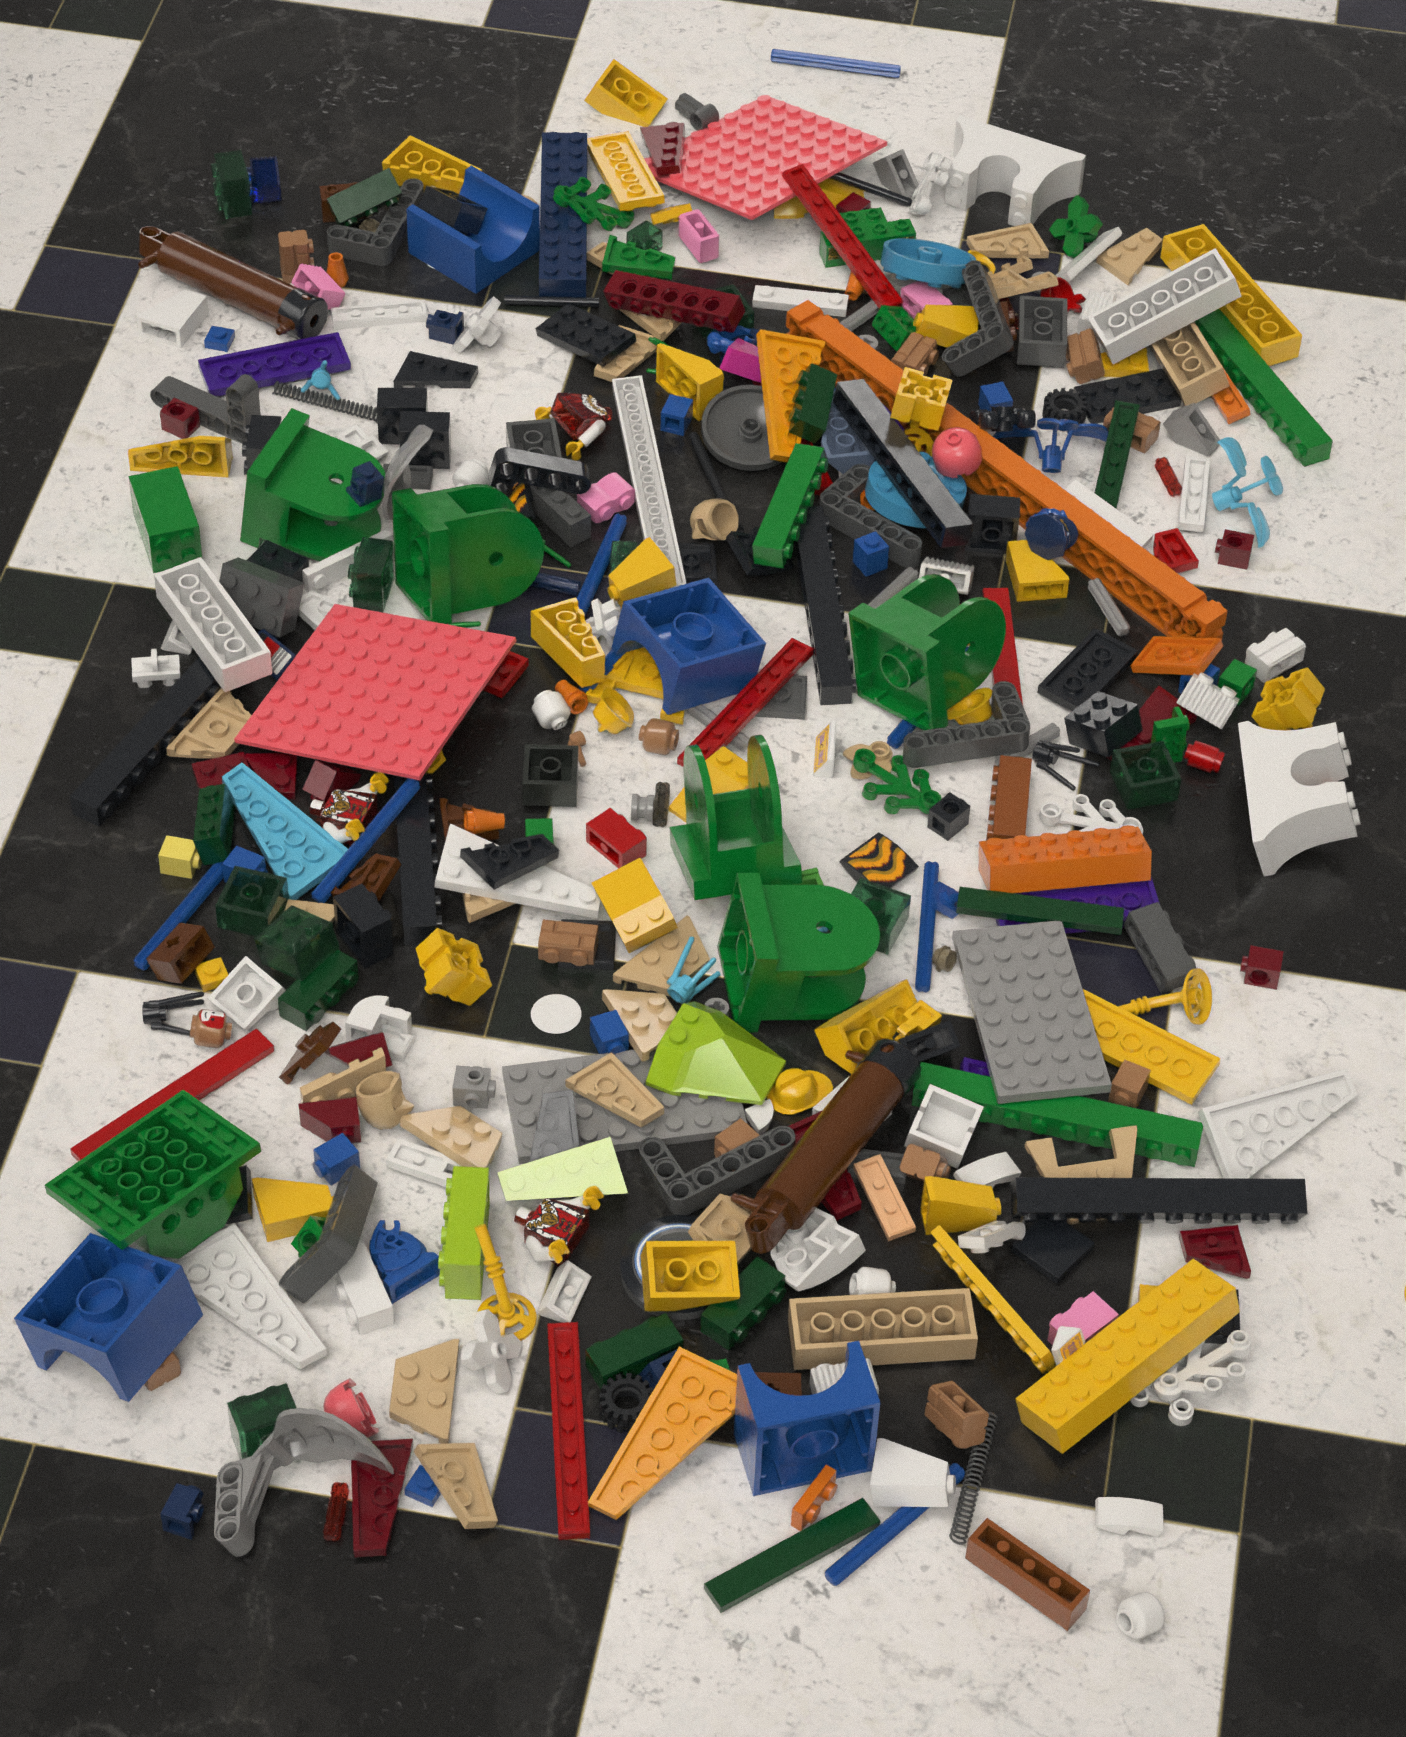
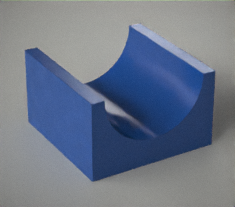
M471 165L465 169L464 182L459 194L488 208L478 234L468 233L465 236L414 204L406 208L408 253L477 294L539 251L540 206Z
M706 578L623 601L612 649L617 655L642 647L649 651L658 667L662 680V709L669 715L738 694L757 675L766 642L711 579Z
M90 1233L14 1317V1320L37 1367L47 1371L64 1351L69 1352L97 1370L113 1387L119 1399L129 1402L200 1320L203 1313L182 1265L129 1246L121 1250L108 1239Z
M859 1341L847 1343L845 1368L842 1377L830 1388L812 1395L797 1396L778 1392L767 1386L757 1377L750 1363L738 1365L734 1437L753 1496L809 1485L815 1480L825 1465L837 1470L836 1479L872 1471L880 1400Z

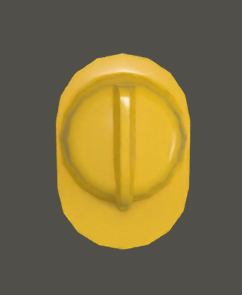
M605 688L600 701L593 710V715L599 723V733L607 730L615 735L627 727H632L634 713L629 703L621 694L612 688Z
M980 688L972 691L947 710L948 720L955 719L959 725L987 721L992 716V707L989 701L992 696V690L990 688Z
M791 1068L783 1071L778 1076L767 1099L771 1100L773 1109L776 1112L784 1115H793L814 1107L833 1090L831 1080L820 1072Z

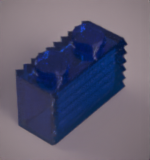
M275 155L268 158L266 156L264 158L251 157L249 159L250 167H246L248 195H253L254 203L282 201L277 157Z

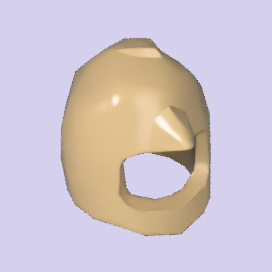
M720 498L704 500L695 506L690 516L692 538L726 540L727 535L731 531H737L739 526V515L735 505L728 500Z
M392 1071L374 1073L363 1079L356 1086L358 1108L363 1118L372 1127L380 1130L392 1129L400 1123L401 1116L413 1110L414 1105L405 1099L402 1092L400 1073Z

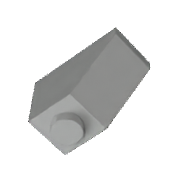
M904 149L873 162L882 185L890 191L906 197L913 195L919 183Z
M1195 403L1174 410L1163 423L1176 444L1205 456L1211 455L1219 445L1217 443L1220 440Z

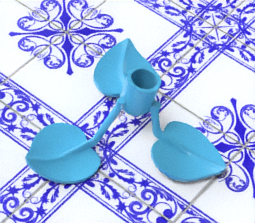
M1232 437L1223 438L1217 443L1225 450L1237 476L1229 483L1223 485V489L1212 493L1213 502L1219 511L1229 507L1232 510L1248 507L1257 536L1258 548L1263 547L1270 537V529L1264 513L1259 507L1256 508L1253 502L1239 503V501L1242 500V493L1266 482L1269 483L1273 494L1280 495L1283 493V484L1278 474H1276V468L1268 456H1263L1261 458V467L1266 478L1241 489L1238 486L1233 487L1232 485L1241 477L1246 476L1245 467L1247 461L1236 439Z

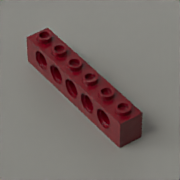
M615 270L603 291L609 307L616 310H627L636 314L641 313L655 318L670 319L678 323H689L698 327L703 326L716 329L717 331L734 333L745 313L740 295Z

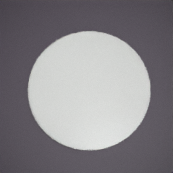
M561 994L544 996L535 1002L531 1009V1019L540 1030L551 1034H561L572 1030L578 1025L581 1019V1009L574 999Z

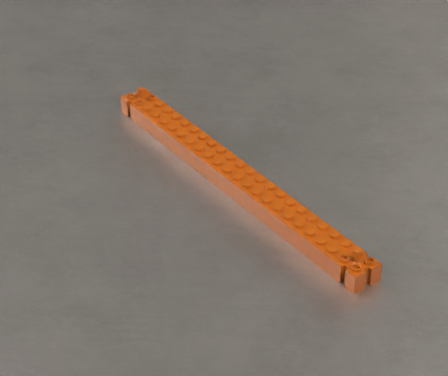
M809 300L787 311L786 327L790 329V332L786 334L825 341L819 366L837 374L835 387L837 382L864 379L878 399L892 413L904 371L902 368L895 365L886 356L879 353L852 331L841 325L838 319L832 318L828 314L824 316L821 308ZM946 402L938 431L919 426L920 429L929 433L933 443L940 433L954 427L967 429L976 435L982 449V462L972 474L966 476L964 473L961 475L966 485L977 494L1019 497V525L1025 530L1028 519L1042 509L1055 508L1059 511L1064 510L1067 518L1076 525L1078 537L1075 544L1065 550L1062 558L1090 579L1099 578L1111 595L1167 637L1219 638L1222 640L1224 632H1222L1221 627L1225 625L1228 610L1220 602H1215L1213 599L1208 602L1202 590L1188 582L1183 576H1180L1165 563L1161 562L1149 553L1148 550L1134 542L1129 536L1122 533L1110 522H1107L1092 509L1084 505L1075 496L1068 493L1056 482H1053L1041 473L1040 470L1030 465L987 431L980 429L978 425L956 410L952 405ZM899 421L904 430L911 428L910 423ZM908 434L909 437H920L918 434ZM925 444L921 445V452H926Z

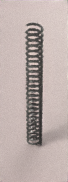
M278 381L275 382L272 394L275 393L281 397H289V399L293 398V400L297 399L298 401L302 400V402L307 404L320 405V407L324 406V408H329L330 410H338V412L342 411V413L346 412L347 414L351 413L352 416L356 415V417L360 416L361 418L364 417L365 419L369 418V420L377 421L375 419L377 407L373 409L370 406L368 410V405L364 407L363 403L360 407L359 402L355 405V402L352 401L350 405V400L346 402L343 399L341 403V397L340 400H336L332 395L329 398L327 394L323 395L321 393L319 395L318 391L315 393L313 390L310 393L309 389L302 393L301 387L297 389L295 385L292 389V384L288 387L287 383L283 384L281 382L279 384Z
M992 1412L988 1413L995 1416V1418L988 1417V1420L994 1423L988 1422L987 1425L993 1428L984 1427L987 1431H991L990 1434L987 1432L985 1436L990 1438L984 1439V1441L989 1443L983 1442L979 1444L986 1446L987 1449L977 1445L972 1446L971 1455L969 1456L970 1460L965 1471L966 1475L961 1487L962 1491L960 1492L955 1517L953 1518L954 1522L949 1534L950 1539L959 1545L967 1543L965 1539L968 1538V1528L971 1527L969 1523L972 1522V1513L975 1511L976 1497L979 1496V1486H981L980 1481L983 1480L981 1476L984 1475V1466L987 1464L988 1451L992 1444V1435H994L993 1430L996 1429L994 1425L997 1424L998 1416ZM976 1450L985 1451L986 1454L979 1453ZM974 1455L983 1456L985 1459L977 1458ZM973 1460L982 1461L984 1464L976 1463ZM972 1465L980 1466L982 1469L974 1468ZM971 1470L980 1472L981 1474L971 1472ZM970 1476H976L980 1479L971 1478ZM968 1481L977 1482L978 1485L972 1484V1483H970V1482H968ZM967 1486L976 1487L977 1490L970 1489ZM965 1491L974 1492L976 1495L968 1494ZM964 1496L972 1497L974 1500L966 1499ZM966 1501V1502L972 1503L973 1505H968V1504H965V1503H963V1502ZM962 1507L971 1508L972 1510H965ZM960 1512L969 1513L970 1516L963 1515ZM958 1517L967 1518L969 1521L961 1520ZM959 1522H960V1523H965V1524H967L968 1526H962V1525H960V1524H958V1523H959ZM956 1528L965 1529L966 1532L960 1531V1530H958V1529H956ZM955 1533L963 1534L965 1537H960ZM952 1535L958 1539H962L964 1542H958L952 1538Z

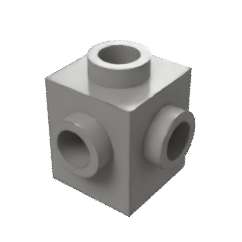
M456 1065L452 1087L453 1106L488 1109L489 1097L494 1098L496 1091V1081L491 1080V1068Z

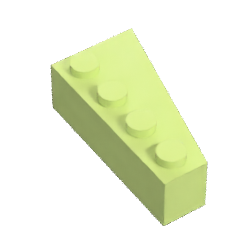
M611 1137L497 1172L505 1201L582 1196L585 1190L591 1186H597L603 1195L628 1193Z

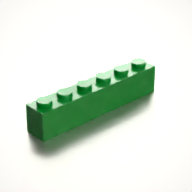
M795 443L753 542L754 564L784 568L787 558H791L793 543L799 540L801 524L806 523L808 507L813 506L815 490L820 489L821 476L828 469V458H825L824 447Z

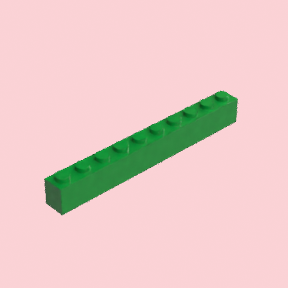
M1217 309L1194 321L1234 385L1239 389L1243 397L1250 402L1255 411L1267 422L1268 427L1278 435L1281 442L1289 448L1293 456L1304 467L1329 459L1333 440L1223 312Z
M924 1062L920 1064L921 1076L914 1085L912 1106H921L927 1089L931 1084L983 1106L978 1120L980 1122L994 1123L1008 1128H1017L1036 1134L1049 1135L1067 1141L1072 1140L1112 1149L1109 1136L1111 1129L1137 1126L1136 1155L1173 1162L1182 1166L1195 1167L1203 1131L1202 1122L1082 1096L998 1104L989 1076Z

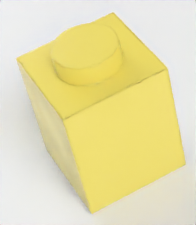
M166 835L158 855L160 873L192 879L196 869H200L202 865L193 840Z

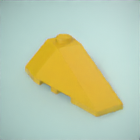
M830 178L818 183L835 208L839 202L852 192L864 197L863 190ZM797 196L773 208L774 219L803 218L805 213H809Z

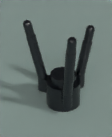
M1046 740L1038 741L1032 755V759L1037 761L1036 767L1045 770L1072 791L1076 787L1048 765H1054L1058 758L1062 757L1094 767L1100 766L1099 762L1066 753H1079L1080 749L1077 747L1055 744Z
M204 992L143 1002L142 1016L144 1024H151V1030H163L190 1036V1030L162 1024V1022L168 1020L169 1009L204 1004L203 999L192 1000L203 997Z

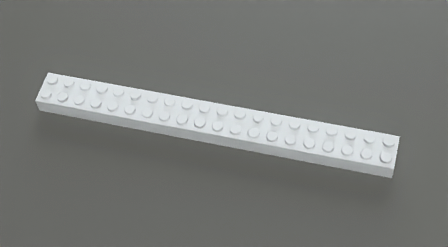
M642 375L612 379L613 395L632 487L635 489V502L643 541L650 537L675 567L676 586L673 587L686 584Z

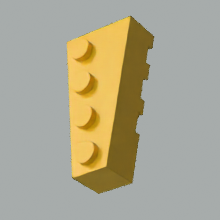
M411 135L382 162L383 170L390 168L398 186H402L408 179H418L423 182L424 191L426 185L452 190L458 194L464 182L465 169L471 166V164Z

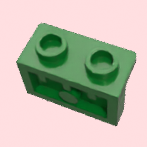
M881 305L872 322V326L895 351L900 349L911 333L916 332V327L913 326L914 319L903 307Z
M1179 706L1173 707L1172 718L1154 721L1149 761L1152 767L1182 761L1183 752L1187 748L1186 731L1189 730V720L1186 715H1183Z

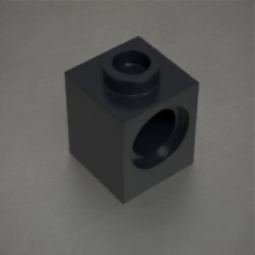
M949 792L929 809L927 828L949 841L969 824L971 806L963 799Z

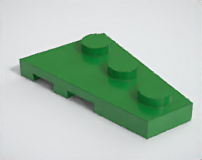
M609 235L602 262V271L614 273L615 270L647 277L672 279L676 257L651 248L643 250L637 248L636 243L628 241L626 244L617 241L616 236Z

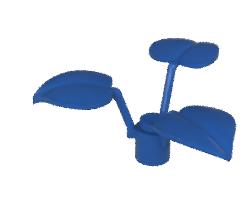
M1041 418L1037 421V427L1044 430H1053L1052 445L1045 446V450L1042 449L1038 432L1031 430V428H1018L1017 425H1013V431L995 432L993 437L995 439L1034 437L1039 452V459H1042V471L1046 473H1060L1062 460H1065V453L1072 435L1097 438L1106 442L1109 431L1100 424H1079L1069 419ZM1058 430L1067 431L1068 433L1062 450H1060V446L1056 445Z

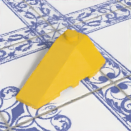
M196 436L132 448L128 450L130 471L151 472L178 466L180 473L183 475L228 478L233 460L232 441L226 437Z
M905 979L828 1020L814 1030L825 1056L852 1074L858 1064L846 1059V1052L851 1050L866 1054L877 1040H894L892 1037L896 1033V1029L903 1023L901 1022L902 1015L915 1005L917 1000L908 980Z

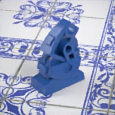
M385 1220L379 1221L370 1240L369 1250L374 1265H377L378 1275L383 1280L384 1288L393 1304L440 1275V1269H438L439 1256L434 1252H427L425 1245L412 1234L401 1231L399 1220H394V1228L392 1230H386Z

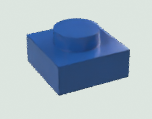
M211 326L204 340L205 348L228 352L235 338V330Z
M940 881L932 886L931 907L951 919L959 915L956 913L959 892Z
M419 1465L404 1488L406 1496L430 1507L434 1506L441 1495V1492L422 1465Z

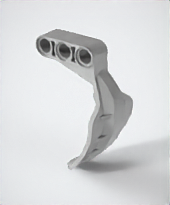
M426 425L416 426L410 433L408 440L396 451L389 464L383 483L384 498L382 503L383 516L387 520H393L392 491L411 488L409 462L431 438L433 429Z
M295 1408L284 1410L279 1413L276 1419L273 1433L251 1457L229 1462L219 1470L216 1484L214 1536L233 1556L238 1557L247 1554L254 1544L255 1522L273 1471L281 1466L290 1465L294 1460L321 1463L346 1459L368 1463L391 1474L394 1473V1469L383 1453L364 1434L337 1416L316 1409Z

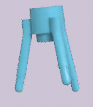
M324 360L320 368L312 372L311 379L301 388V392L304 393L314 385L318 389L328 388L334 398L340 400L338 392L333 387V384L330 383L331 377L326 370L328 362Z
M692 936L685 945L673 974L666 981L670 985L667 989L668 994L680 1004L689 1002L697 993L720 976V972L717 971L696 986L700 978L716 962L715 957L711 958L693 978L686 974L682 977L679 976L694 942V937Z

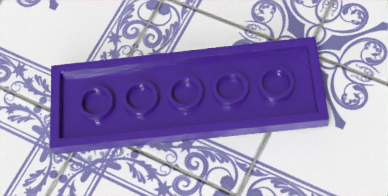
M335 332L199 359L198 367L208 393L217 397L226 395V390L243 374L251 376L257 382L258 388L275 385L276 381L280 384L281 382L286 383L311 378L312 372L320 368L324 360L328 362L326 370L329 374L351 370V362L339 333Z
M1152 877L1150 881L1014 893L1124 908L1123 925L1130 911L1159 902ZM996 919L997 926L1028 924L1026 922ZM1064 927L1065 934L1088 932V930Z

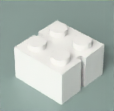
M930 1084L904 1146L907 1147L911 1143L925 1150L928 1149L939 1153L947 1159L948 1165L958 1169L983 1106Z

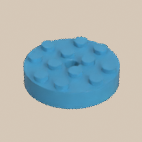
M898 238L884 242L880 264L884 267L883 270L885 272L896 274L895 277L900 280L913 279L928 282V286L941 288L942 284L961 288V284H966L962 270L966 268L965 264L976 260V258L962 249L947 244L921 239Z
M919 452L946 489L949 490V493L960 505L961 509H963L967 487L962 476L957 475L958 478L943 476L936 470L932 457L926 452ZM875 461L869 469L865 486V495L869 504L882 516L896 523L910 527L926 528L877 461Z

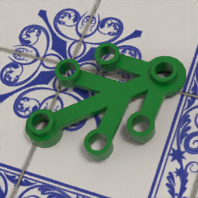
M580 177L576 184L571 187L559 185L554 189V201L561 207L570 206L586 224H592L597 219L605 230L612 231L616 225L628 228L634 220L633 211H620L597 202L601 199L606 200L611 194V189L605 184H600L595 192L585 197L576 195L580 192L586 193L591 187V182L585 177Z
M862 748L855 752L853 765L858 772L866 773L869 771L888 783H866L862 790V796L865 799L875 800L878 795H907L910 797L907 799H899L895 796L888 797L884 804V810L887 813L897 814L900 809H919L923 813L929 814V809L942 799L938 792L931 790L928 781L929 773L924 769H916L912 777V782L919 786L920 791L912 787L907 765L903 762V756L895 755L891 760L892 771L896 772L898 776L896 777L874 763L876 756L871 750Z

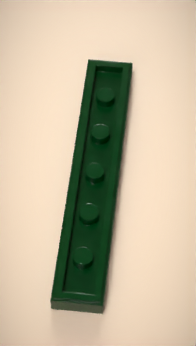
M1117 400L1115 401L1094 492L1116 509L1140 404Z
M959 887L956 913L1026 923L1061 921L1065 928L1121 935L1124 908Z
M861 1498L704 1583V1590L720 1613L869 1533L880 1525V1519L865 1499Z

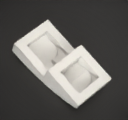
M357 424L337 435V439L365 450L377 460L388 454V450L374 435L368 437Z
M1007 1152L974 1161L955 1171L953 1176L957 1181L992 1186L993 1189L995 1184L1012 1182L1022 1172Z
M1098 1497L1095 1500L1096 1528L1125 1535L1129 1530H1133L1154 1537H1159L1164 1532L1163 1504L1122 1497Z

